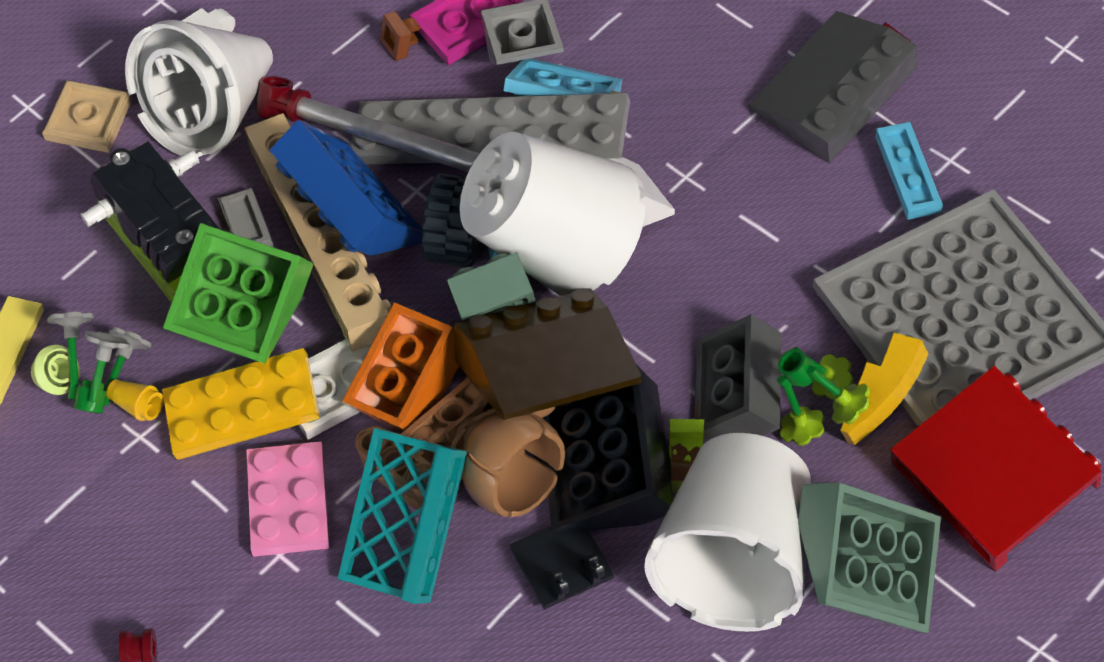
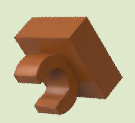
M396 11L383 14L380 40L395 61L408 57L409 46L418 42V38L413 32L420 30V25L414 18H407L402 21Z

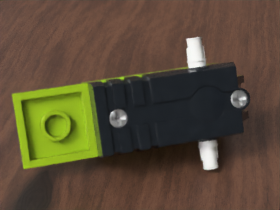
M149 141L129 151L124 148L114 150L110 155L111 163L104 164L98 168L99 170L93 172L91 184L98 204L80 215L87 227L105 218L172 303L200 223L217 229L220 228L178 178V176H182L183 172L200 163L195 152L190 150V152L176 159L172 158L168 162L163 160Z

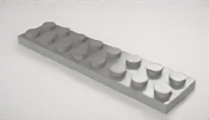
M628 93L361 101L357 114L481 153L492 140L501 134L518 132L610 159L622 158L630 99ZM352 135L350 146L366 164L439 163Z

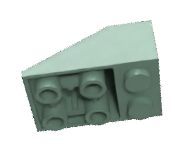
M517 252L511 255L508 253L496 255L488 261V264L475 269L473 267L463 268L457 271L453 278L447 280L462 321L477 315L484 316L503 311L508 307H519L536 302Z

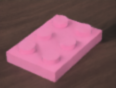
M322 441L246 449L250 542L253 557L330 549Z

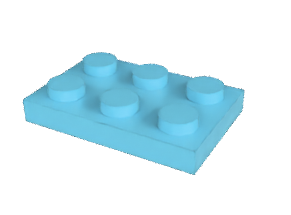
M530 58L522 60L505 78L504 91L514 93L515 97L610 94L611 90L621 92L623 79Z

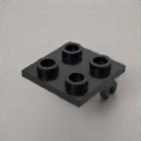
M550 526L510 544V550L544 610L614 578L612 570L588 529L553 532Z

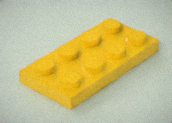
M304 348L270 357L265 364L257 361L162 389L172 454L177 460L320 419L309 358Z

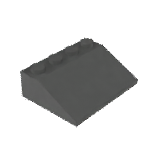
M836 11L749 104V108L830 163L917 68V45L889 27Z

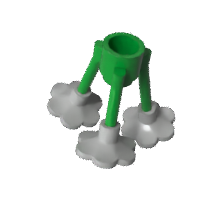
M82 312L51 314L47 318L48 323L63 326L64 339L68 340L70 377L68 399L74 400L73 409L103 414L104 406H109L110 401L106 396L107 388L113 380L118 378L125 360H129L134 349L147 352L152 344L134 332L124 331L117 327H112L108 333L85 331V339L98 346L95 359L98 361L93 381L82 380L81 387H79L76 339H79V325L91 322L94 319V314ZM118 348L115 353L117 357L105 385L101 383L105 364L110 361L112 349Z

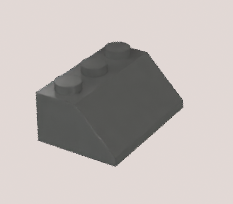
M752 314L697 340L694 419H704L703 439H712L729 433H751L763 436L780 429L781 385L777 382V379L781 376V372L778 370V361L781 357V332Z

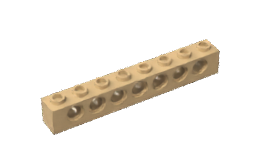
M282 113L245 127L249 150L304 258L314 263L311 272L345 339H347L351 351L354 352L371 345L392 307L388 299L381 300L379 296L381 289L375 274H367L365 270L367 262L364 254L360 251L353 253L348 250L339 240L342 234L337 228H331L318 216L317 213L320 211L318 206L314 202H308L298 193L296 188L299 184L293 177L291 179L286 177L276 167L275 164L278 160L269 150L291 126Z

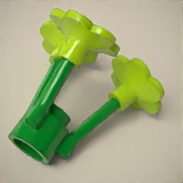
M798 347L786 351L780 357L778 370L782 375L778 377L777 382L784 389L792 409L790 414L785 415L781 419L782 430L780 435L785 442L794 441L796 445L803 446L808 444L812 438H818L824 433L822 423L825 418L820 410L811 411L808 407H799L792 386L806 387L813 382L812 391L819 397L827 396L829 399L835 400L833 403L834 413L832 419L837 424L843 422L846 424L854 423L858 419L859 414L866 411L869 407L870 400L868 396L870 388L866 384L857 386L853 383V376L850 373L851 363L846 358H836L828 354L821 359L819 364L806 356Z

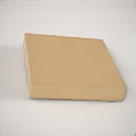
M66 80L44 128L43 136L45 141L110 153L133 100L132 96L126 91Z

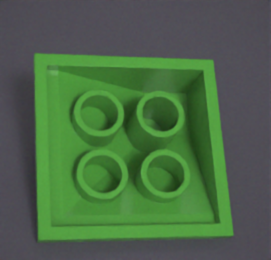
M200 223L163 328L265 364L303 296L314 263L301 256Z

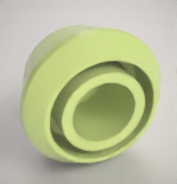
M50 345L43 348L31 365L33 382L47 393L62 395L69 392L68 348L65 346ZM77 359L78 380H79V377H80V366H79V362H78V359Z

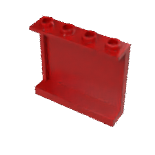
M994 365L893 446L890 452L892 465L996 572L1007 563V553L1090 485L1097 489L1101 483L1102 471L1100 470L1101 465L1095 456L1088 451L1083 453L1074 444V439L1070 432L1060 424L1056 426L1047 417V412L1039 401L1034 398L1029 400L1020 391L1021 387L1018 381L1008 372L1003 374Z

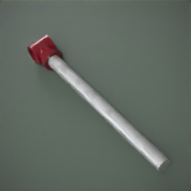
M265 76L259 80L256 114L264 119H269L282 113L286 119L292 122H296L298 119L301 121L307 119L466 172L470 171L474 161L480 154L313 100L309 91L300 88L293 90V82L287 78Z

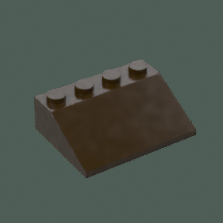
M591 288L576 290L570 294L554 298H544L538 302L519 307H508L503 311L484 316H473L468 320L455 323V361L503 420L642 383V375L608 306Z

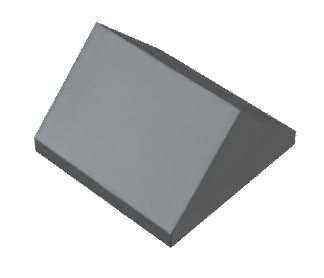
M533 0L481 10L490 63L499 65L564 52L548 0Z

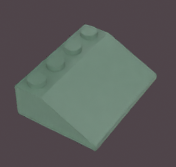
M843 483L803 484L798 526L819 604L916 632L929 633L941 516Z

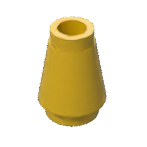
M115 379L107 388V398L139 421L153 420L162 410L164 398L155 386Z

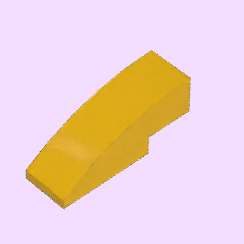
M894 332L882 365L866 363L858 386L866 384L870 388L868 396L870 404L866 411L859 414L858 419L854 423H843L840 431L847 443L856 445L867 437L892 414L906 397L918 378L929 354L923 340Z

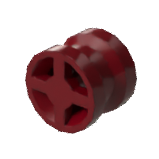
M153 628L144 629L142 633L135 634L130 630H121L119 635L120 662H157L155 630Z

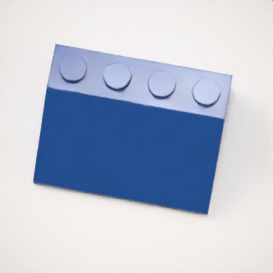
M298 119L269 150L278 160L275 165L280 172L290 179L293 177L299 184L296 188L298 193L308 202H314L320 209L317 213L318 216L331 228H337L342 234L339 240L351 252L360 251L372 256L422 244L423 228L347 142Z

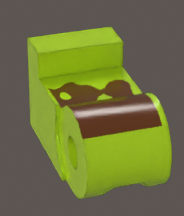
M670 419L669 470L673 493L679 491L694 459L703 446L704 419Z

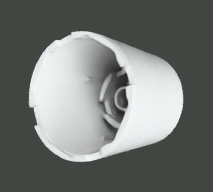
M507 132L492 140L474 161L461 193L460 218L464 229L470 235L496 253H508L511 255L517 252L524 271L559 296L570 294L580 289L586 290L591 288L593 291L603 283L610 285L621 273L635 250L645 217L646 205L640 203V190L644 187L638 174L632 168L622 163L522 133Z
M729 433L707 441L700 448L648 549L645 559V574L654 592L670 607L676 603L692 612L690 619L724 630L745 632L767 630L780 626L782 619L788 615L793 614L795 616L803 601L806 573V552L798 526L802 485L811 484L810 472L804 461L784 444L761 435Z

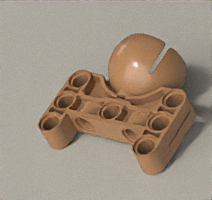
M469 377L401 433L402 435L443 446L466 450L467 454L460 480L463 481L469 495L479 506L497 516L518 517L530 512L549 495L557 483L556 473L543 463L528 456L525 450L543 459L555 470H561L564 465V444L557 431L543 419L555 407L503 420ZM379 426L367 427L356 436L355 446L363 466H365L373 429L380 428L385 430L384 428ZM383 438L380 455L387 465L400 457L401 454L394 441ZM404 444L408 451L414 447ZM423 449L411 457L420 474L431 469L435 452ZM405 461L389 471L399 489L414 480ZM383 476L377 479V481L389 489ZM418 485L402 495L406 503L415 510L422 507L424 496Z

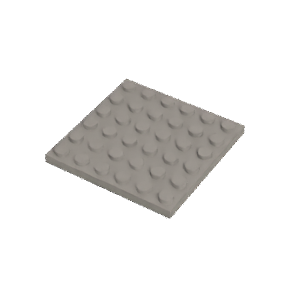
M994 189L813 280L814 290L870 363L882 365L894 332L923 340L929 354L918 378L906 397L901 401V405L917 426H920L994 365L1003 374L1006 372L1010 373L1018 381L1021 387L1020 391L1031 400L1104 362V321Z

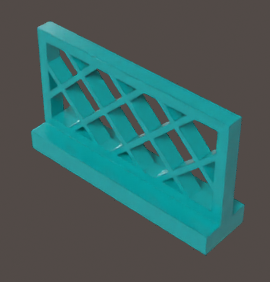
M374 428L337 579L402 598L401 600L413 604L431 603L467 451ZM383 438L394 441L401 454L400 457L387 465L380 455ZM404 444L414 447L408 451ZM423 449L435 452L431 469L420 474L411 457ZM405 461L414 480L399 489L389 471ZM383 476L392 494L377 503L371 493L373 482ZM418 485L424 499L422 507L411 513L402 495ZM396 500L405 518L389 527L380 509ZM374 514L383 532L368 541L362 531L364 519ZM409 524L415 535L413 544L402 551L393 533L404 525ZM387 538L396 556L380 565L371 547ZM365 552L374 570L363 577L352 574L354 558ZM398 561L405 572L402 588L391 585L384 570ZM377 575L380 582L372 580V578Z

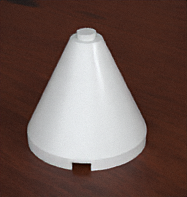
M178 20L160 21L141 30L129 46L125 62L129 95L136 93L143 110L142 113L137 115L147 131L162 146L180 156L190 152V150H193L197 157L212 154L225 147L233 138L258 91L259 80L266 76L272 65L273 54L267 42L258 37Z

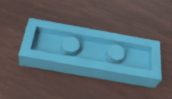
M907 122L877 128L875 138L907 220L941 213L943 204L911 123Z

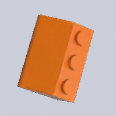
M394 302L342 402L385 426L402 433L442 400L459 368L455 361V328Z

